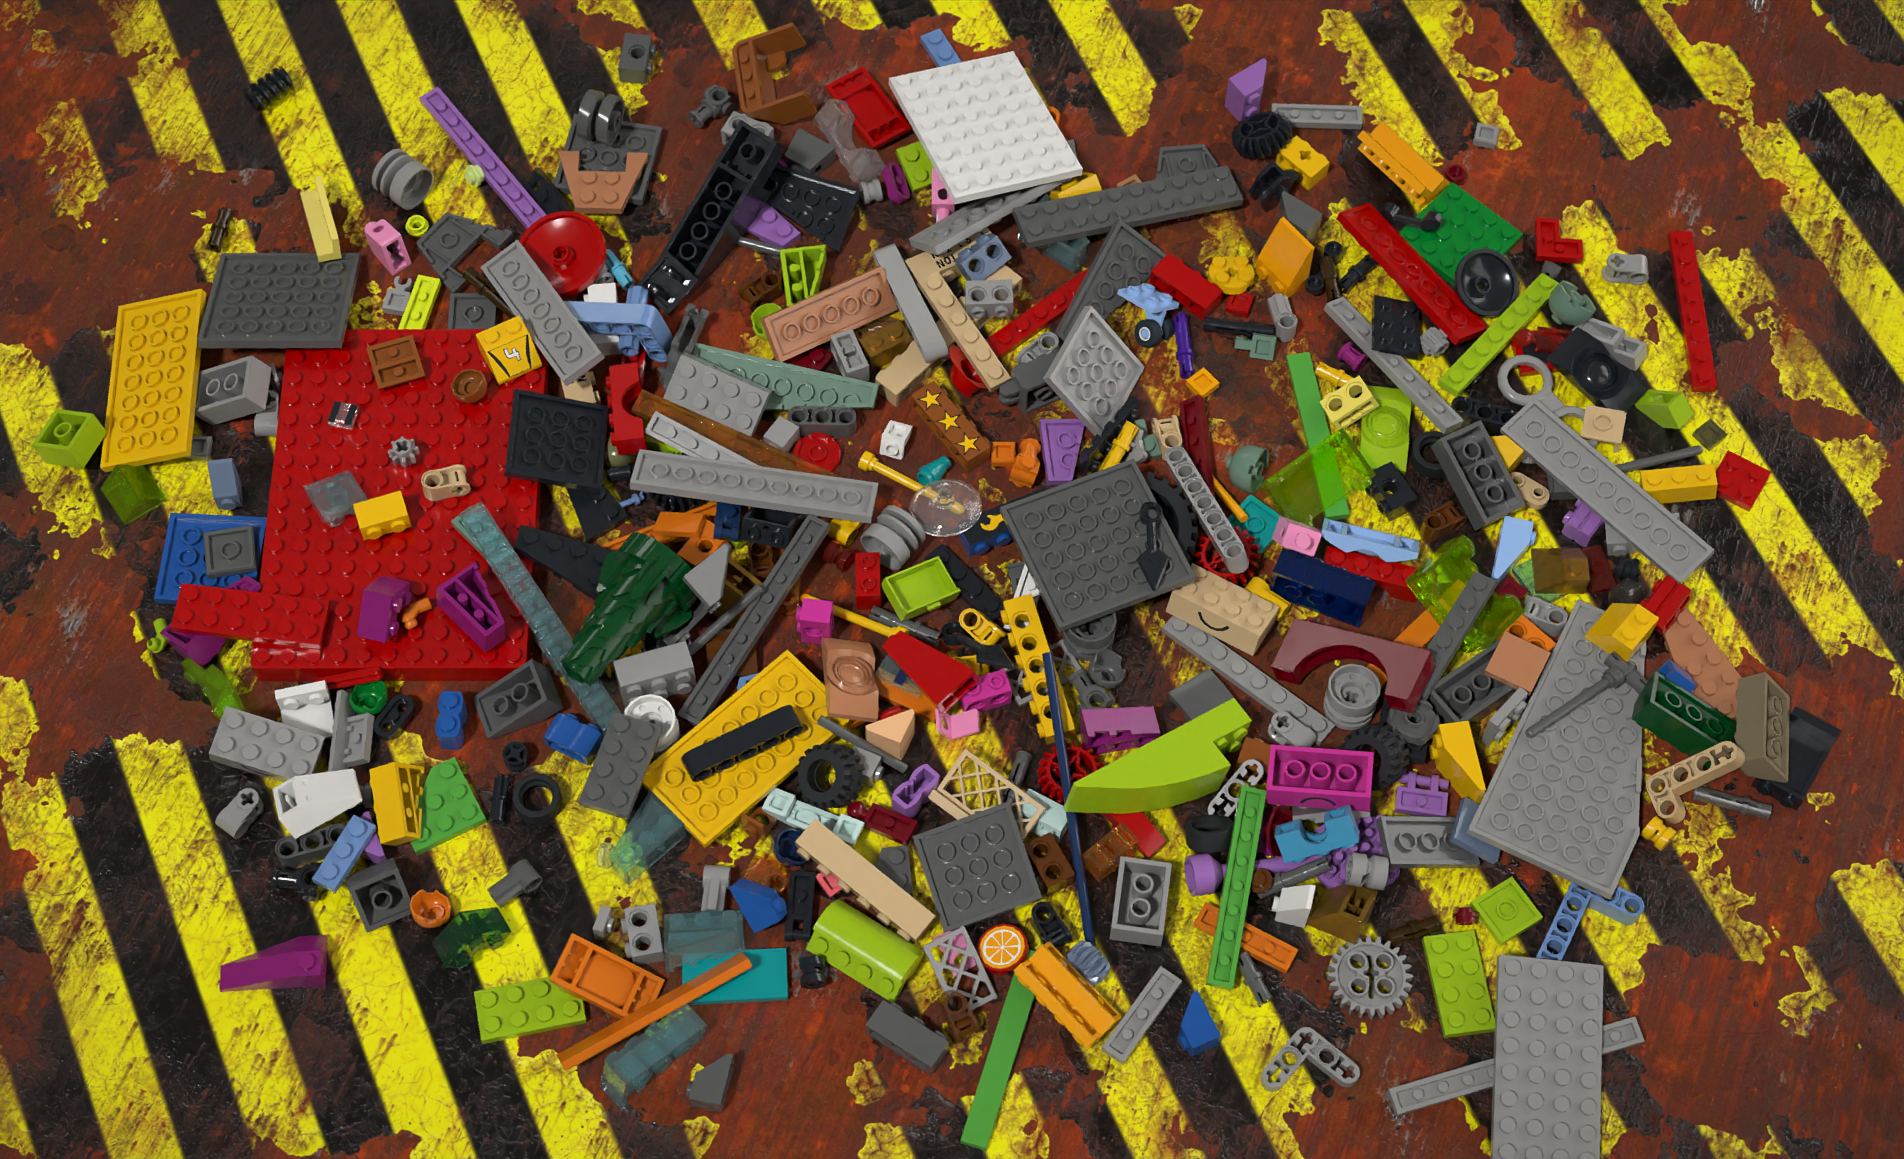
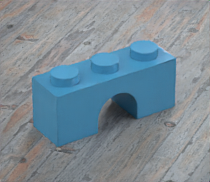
M1350 805L1326 811L1324 816L1326 829L1318 834L1306 831L1301 819L1277 825L1275 839L1284 862L1298 863L1309 856L1316 854L1317 856H1323L1331 852V850L1337 848L1347 849L1358 843L1359 829Z

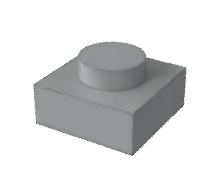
M601 906L593 932L596 939L605 941L607 934H611L614 929L615 918H613L611 908Z

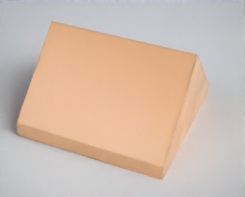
M913 709L866 725V741L902 761L915 734V713Z

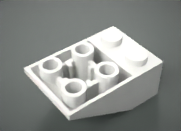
M354 769L294 776L273 788L279 820L295 839L309 833L317 826L332 820L335 816L355 807L363 801Z

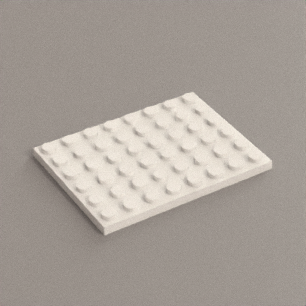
M1013 51L889 78V86L954 204L1082 175L1083 168Z

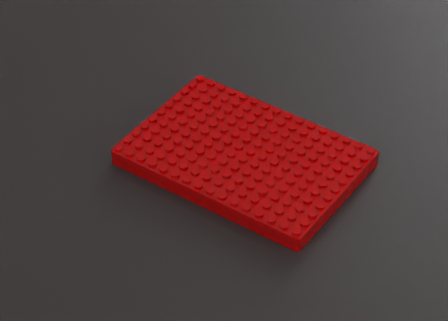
M346 329L342 348H286L260 574V584L262 587L259 592L329 600L331 607L321 649L253 641L250 663L259 681H316L319 677L376 666L380 667L383 672L382 681H499L531 659L537 564L516 552L518 559L499 574L452 526L451 521L471 507L513 550L520 525L539 529L542 483L504 476L514 389L548 395L550 363L534 341L533 344L541 360L542 367L501 385L497 383L479 350L476 334L487 329ZM413 335L425 377L379 390L366 347ZM475 369L481 371L486 378V394L476 403H463L452 394L450 384L462 370ZM334 402H342L335 422L328 421ZM350 405H358L351 426L345 425L344 422ZM402 436L407 440L414 439L415 446L418 447L420 452L419 455H414L416 463H412L407 468L399 464L395 466L393 458H390L388 450L393 449L391 442H395ZM457 464L466 467L465 477L471 487L468 494L438 501H430L424 496L421 478L425 472ZM401 491L412 527L406 528L401 532L382 535L377 539L364 540L353 504ZM474 562H476L478 571L487 585V590L491 598L494 599L505 622V639L486 653L437 606L436 588ZM382 575L410 582L409 591H411L412 595L409 605L428 597L432 609L415 617L418 625L411 629H406L404 622H401V616L407 606L400 610L397 614V621L399 622L398 632L386 643L357 636L363 590Z

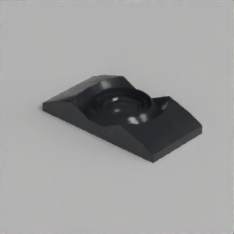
M1579 327L1546 359L1597 407L1627 412L1646 392L1641 382L1628 367L1617 362L1608 353L1601 341Z

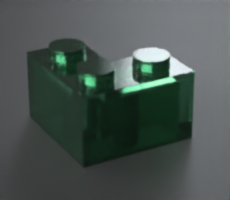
M498 907L460 911L432 942V945L446 968H463L472 962V957L478 951L500 948L512 931Z

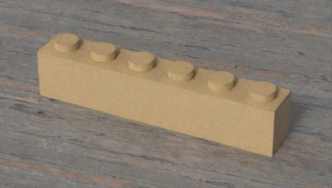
M814 819L795 841V845L798 848L796 852L807 861L811 858L818 864L816 868L823 875L829 877L831 874L838 880L836 885L846 893L853 892L858 896L856 901L867 910L870 907L878 913L876 917L887 926L891 923L898 929L896 933L908 942L912 940L916 943L935 920V915L817 819Z

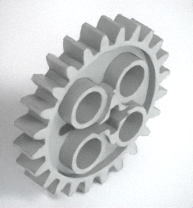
M1367 935L1365 942H1362L1360 937L1355 945L1346 942V949L1339 946L1338 954L1332 955L1331 960L1334 963H1329L1328 970L1331 973H1328L1327 980L1334 982L1330 983L1328 989L1336 990L1333 999H1342L1341 1008L1346 1005L1350 1006L1349 1014L1358 1010L1359 1018H1362L1365 1012L1368 1013L1370 1020H1372L1374 1013H1377L1382 1019L1385 1010L1392 1015L1394 1006L1400 1009L1403 1004L1401 1000H1407L1409 995L1406 992H1410L1412 985L1407 983L1413 978V975L1407 973L1411 965L1403 964L1406 955L1398 957L1399 947L1393 950L1389 948L1391 941L1382 945L1381 937H1378L1376 942H1372L1370 935ZM1367 956L1371 957L1370 977L1374 979L1371 985L1373 999L1368 997L1369 977L1366 974L1369 967ZM1357 961L1362 965V968H1354L1350 962ZM1376 962H1384L1388 968L1381 969L1377 966ZM1359 986L1362 988L1363 993H1355L1351 987ZM1384 986L1390 993L1383 994L1379 992L1377 987Z

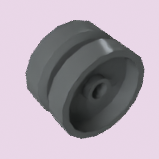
M589 89L582 99L577 116L576 132L578 137L587 140H593L596 137L597 142L612 145L619 134L623 121V98L612 94L605 97L603 92Z

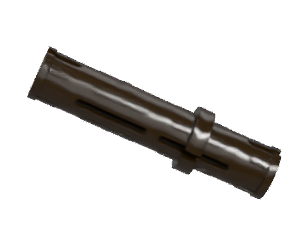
M473 266L468 267L464 271L462 278L474 286L479 295H484L510 319L516 317L488 278H484Z

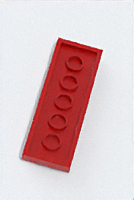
M181 583L170 628L172 632L321 649L331 603L329 600Z

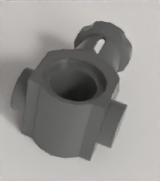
M714 84L704 91V99L701 100V105L694 111H689L687 115L696 128H702L704 126L703 123L709 118H723L725 115H729L734 110V105L731 103L728 91L724 87Z
M1087 669L1077 670L1068 678L1069 684L1074 685L1079 693L1077 699L1080 705L1077 706V710L1080 716L1081 709L1110 708L1111 705L1115 704L1114 698L1109 691H1105L1104 688L1096 684L1093 685L1088 677L1089 672ZM1096 702L1099 703L1101 706L1093 707L1090 704Z

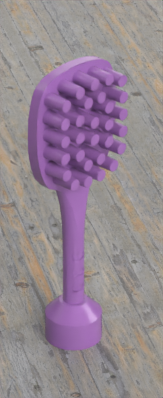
M1383 815L1356 818L1355 821L1359 829V842L1353 847L1347 849L1337 848L1326 854L1330 861L1328 865L1332 866V871L1315 876L1325 888L1329 889L1346 884L1345 871L1350 852L1366 854L1369 859L1372 855L1384 857L1376 819ZM1325 824L1318 827L1312 834L1323 832L1326 829ZM1208 853L1186 856L1184 865L1185 878L1190 895L1195 897L1214 894L1222 880H1224L1227 864H1220ZM1316 854L1298 863H1285L1282 856L1255 860L1253 870L1263 868L1269 871V873H1283L1323 856H1317ZM1389 868L1386 886L1392 884L1397 879L1400 868Z

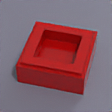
M1248 293L1230 295L1225 312L1247 318L1254 295Z

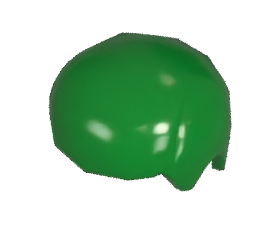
M382 680L356 685L349 696L351 708L359 715L365 713L375 715L381 712L387 705V686Z

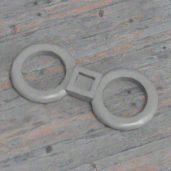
M1516 355L1507 359L1500 367L1497 375L1498 387L1504 397L1512 403L1525 406L1533 398H1536L1559 419L1573 416L1582 421L1584 420L1585 409L1576 406H1564L1551 392L1553 387L1552 373L1548 366L1539 358L1530 355ZM1519 365L1533 367L1540 373L1543 387L1538 393L1533 395L1518 394L1508 383V372ZM1590 439L1588 441V443L1594 448L1598 445L1599 442Z

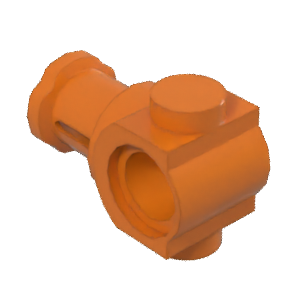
M1028 438L1021 441V453L1016 456L1009 476V481H1012L1017 487L1027 486L1031 488L1040 466L1037 454L1041 451V445L1037 440Z

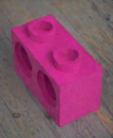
M1002 669L978 676L980 682L958 701L962 712L977 709L979 713L1010 704L1012 689L1005 670Z

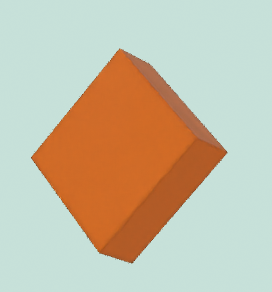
M991 442V466L1012 467L1015 460V442Z

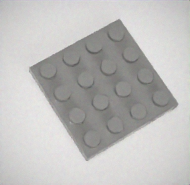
M1090 305L1084 306L1043 380L1094 436L1097 434L1101 436L1104 426L1109 420L1113 423L1115 422L1114 417L1125 404L1145 367Z

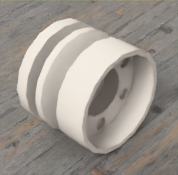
M652 694L643 695L631 701L626 707L624 715L662 726L663 731L652 759L660 757L679 741L681 733L675 711L669 701L663 697Z

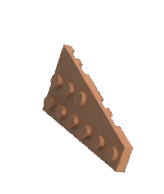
M1685 606L1663 635L1666 650L1669 651L1672 661L1693 678L1697 686L1692 694L1725 716L1735 720V712L1737 711L1736 690H1738V679L1742 677Z

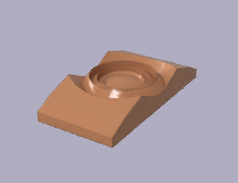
M822 637L821 647L827 716L877 722L879 689L875 683V655L871 644Z

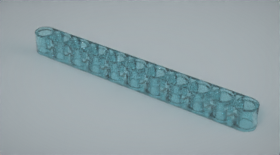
M479 502L459 514L463 526L593 724L601 730L604 737L613 713H622L599 678L593 685L589 686L585 682L582 684L576 680L574 681L566 675V671L560 661L574 645L571 642L573 639L484 504Z

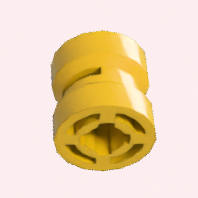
M1656 815L1646 825L1640 835L1646 840L1654 842V846L1659 851H1662L1677 832L1671 827H1666L1663 824V820Z

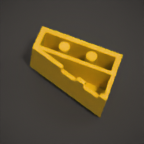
M392 762L369 769L370 786L374 798L373 808L377 819V835L380 839V844L397 846L420 839L422 809L418 808V797L423 795V788L419 787L420 775L424 774V767Z

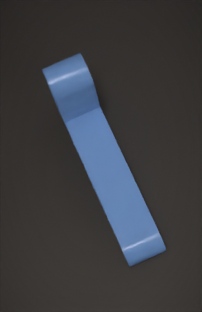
M564 301L587 333L636 335L651 359L657 362H667V355L674 337L655 307L648 304Z
M1571 882L1535 958L1561 961L1586 907L1622 924L1632 925L1636 923L1644 910L1643 900L1639 896L1616 886L1611 901L1608 902L1602 899L1601 895L1590 890H1582L1577 884ZM1567 905H1574L1578 911H1571ZM1625 906L1633 908L1635 913L1628 912ZM1557 926L1565 927L1568 932L1563 933L1559 931ZM1547 947L1556 949L1558 954H1551Z

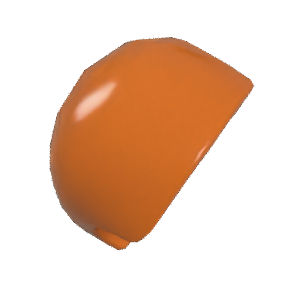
M424 889L419 890L411 897L409 904L414 921L419 926L425 928H435L445 924L450 918L452 910L448 897L438 890L431 893L424 891Z

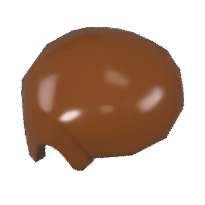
M475 369L462 370L450 384L454 397L466 404L476 403L484 397L487 391V381L484 374Z

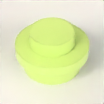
M466 166V172L464 173L466 181L474 187L480 186L481 182L485 180L480 166Z

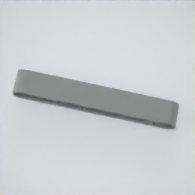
M893 243L874 250L875 262L877 266H882L895 303L925 362L929 363L949 355L945 341L896 245Z
M1180 446L1169 448L1165 452L1169 472L1177 486L1183 491L1184 498H1189L1192 504L1191 509L1193 512H1196L1197 519L1230 572H1244L1248 568L1249 562L1243 543L1185 449Z

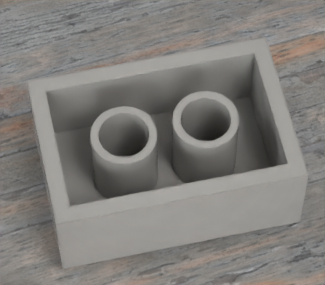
M251 355L199 371L195 416L211 425H216L265 410L271 367Z
M686 641L613 661L617 683L625 708L631 701L643 695L652 694L666 699L668 696L678 693L687 694L696 686L694 666Z
M1120 856L1110 931L1111 940L1161 947L1172 863Z

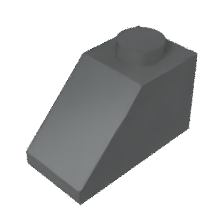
M726 1054L695 1073L694 1081H689L686 1090V1097H689L691 1107L722 1113L735 1064L733 1054Z

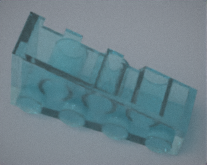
M688 1004L667 1014L659 1023L657 1021L653 1022L640 1037L634 1036L626 1043L622 1050L619 1052L613 1051L606 1057L600 1087L621 1109L628 1103L626 1097L634 1090L639 1094L646 1088L645 1084L650 1080L651 1076L654 1073L658 1076L661 1075L671 1064V1058L674 1057L678 1060L704 1038L707 1024Z

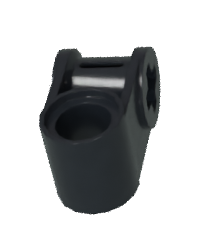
M1038 902L1033 906L1030 924L1042 945L1050 941L1058 948L1066 942L1068 944L1073 942L1069 929L1061 921L1050 903ZM1038 913H1045L1049 919L1041 921L1036 915Z

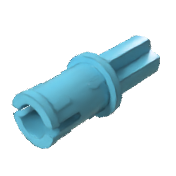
M607 249L605 264L610 270L609 273L615 277L622 289L627 291L636 282L625 269L626 265L618 260L612 250Z

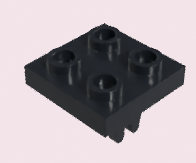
M666 250L637 286L647 289L649 298L667 315L672 316L701 281L674 255Z

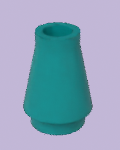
M941 456L920 467L917 473L919 483L928 488L935 487L945 472L951 467L950 460L945 456Z

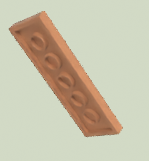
M877 266L760 318L775 360L783 362L829 341L831 335L849 329L854 330L898 310L884 270L882 266Z

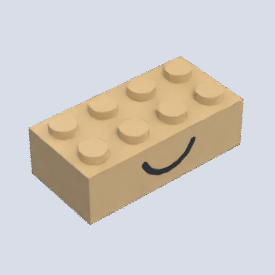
M1192 563L1190 567L1196 576L1195 582L1174 589L1165 612L1253 656L1273 627L1280 607Z

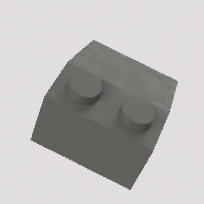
M533 659L473 697L486 736L490 740L544 721L563 708L548 667Z

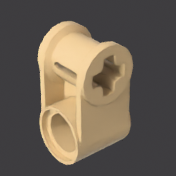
M1176 415L1160 420L1152 418V431L1158 441L1162 453L1161 458L1166 461L1165 452L1171 448L1169 446L1182 447L1178 418Z
M457 464L425 472L421 478L424 496L430 501H438L468 494L471 487L466 481V467Z

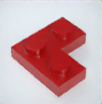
M1536 218L1535 261L1548 260L1551 262L1582 264L1583 240L1560 238L1559 219Z

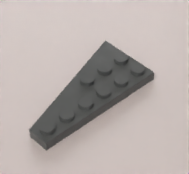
M1121 219L1115 220L1054 332L1058 340L1064 343L1084 306L1091 305L1104 320L1109 317V314L1115 308H1118L1126 301L1125 298L1117 294L1118 289L1141 285L1151 275V270L1166 254Z

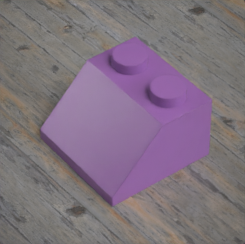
M1265 58L1228 79L1225 107L1238 121L1245 120V116L1249 117L1253 113H1259L1267 64Z

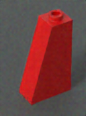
M901 630L891 635L885 644L881 646L887 656L942 714L980 682L972 668Z

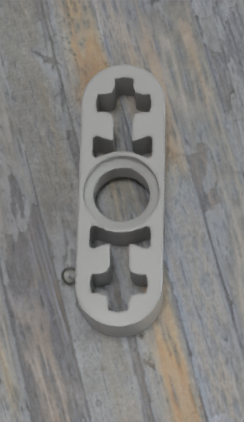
M1250 759L1240 766L1208 806L1209 815H1214V804L1221 805L1225 800L1220 798L1223 793L1229 800L1235 802L1233 807L1229 803L1225 806L1224 811L1226 814L1224 816L1228 818L1237 807L1238 798H1234L1229 794V786L1232 783L1247 786L1242 780L1237 779V776L1241 774L1244 778L1248 772L1246 766L1256 764L1258 766V776L1252 775L1247 780L1252 783L1249 787H1254L1264 774V768L1259 761Z

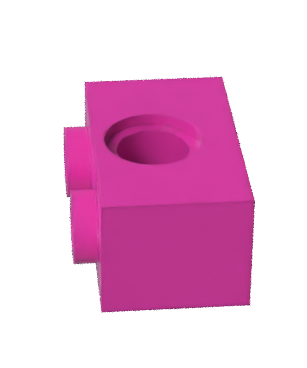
M803 598L802 607L798 606L796 612V621H798L797 632L801 633V642L821 644L822 637L832 638L834 628L833 601Z

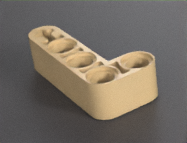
M1724 741L1650 776L1646 782V788L1656 813L1669 823L1676 824L1681 822L1685 817L1686 811L1680 795L1741 767L1745 762L1743 750L1731 741ZM1711 761V767L1703 771L1704 764ZM1684 772H1688L1687 779L1680 782V776ZM1665 782L1664 790L1658 793V786ZM1674 805L1673 813L1667 815L1668 807Z

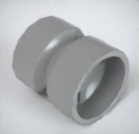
M1350 852L1345 871L1346 885L1362 887L1366 884L1367 888L1384 890L1388 878V858L1372 855L1369 859L1366 854Z

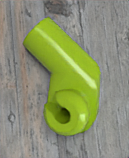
M164 618L153 622L157 635L147 642L148 650L153 653L162 652L168 644L160 634L167 627Z

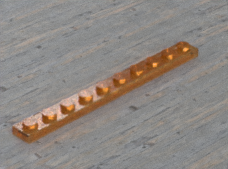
M643 389L632 407V413L647 420H651L654 412L657 411L759 466L843 478Z

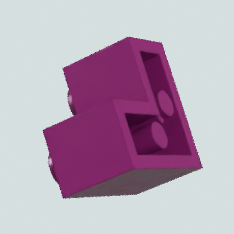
M382 575L364 588L357 636L386 643L397 634L399 629L397 614L405 606H408L411 600L410 582Z

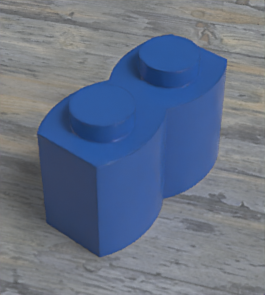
M443 691L438 701L440 715L435 725L436 735L442 749L460 750L465 739L463 726L467 719V708L461 692Z
M558 713L543 739L548 747L568 755L576 761L589 765L601 746L603 736L597 726L591 723L587 725L579 723V719L570 713H566V715Z

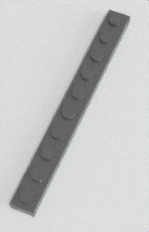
M808 514L761 587L764 591L749 604L677 715L680 719L693 726H697L711 713L831 529L829 523Z

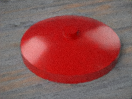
M560 211L548 214L534 222L524 232L519 241L561 298L570 297L589 287L600 275L605 265L607 245L604 235L593 220L581 213Z

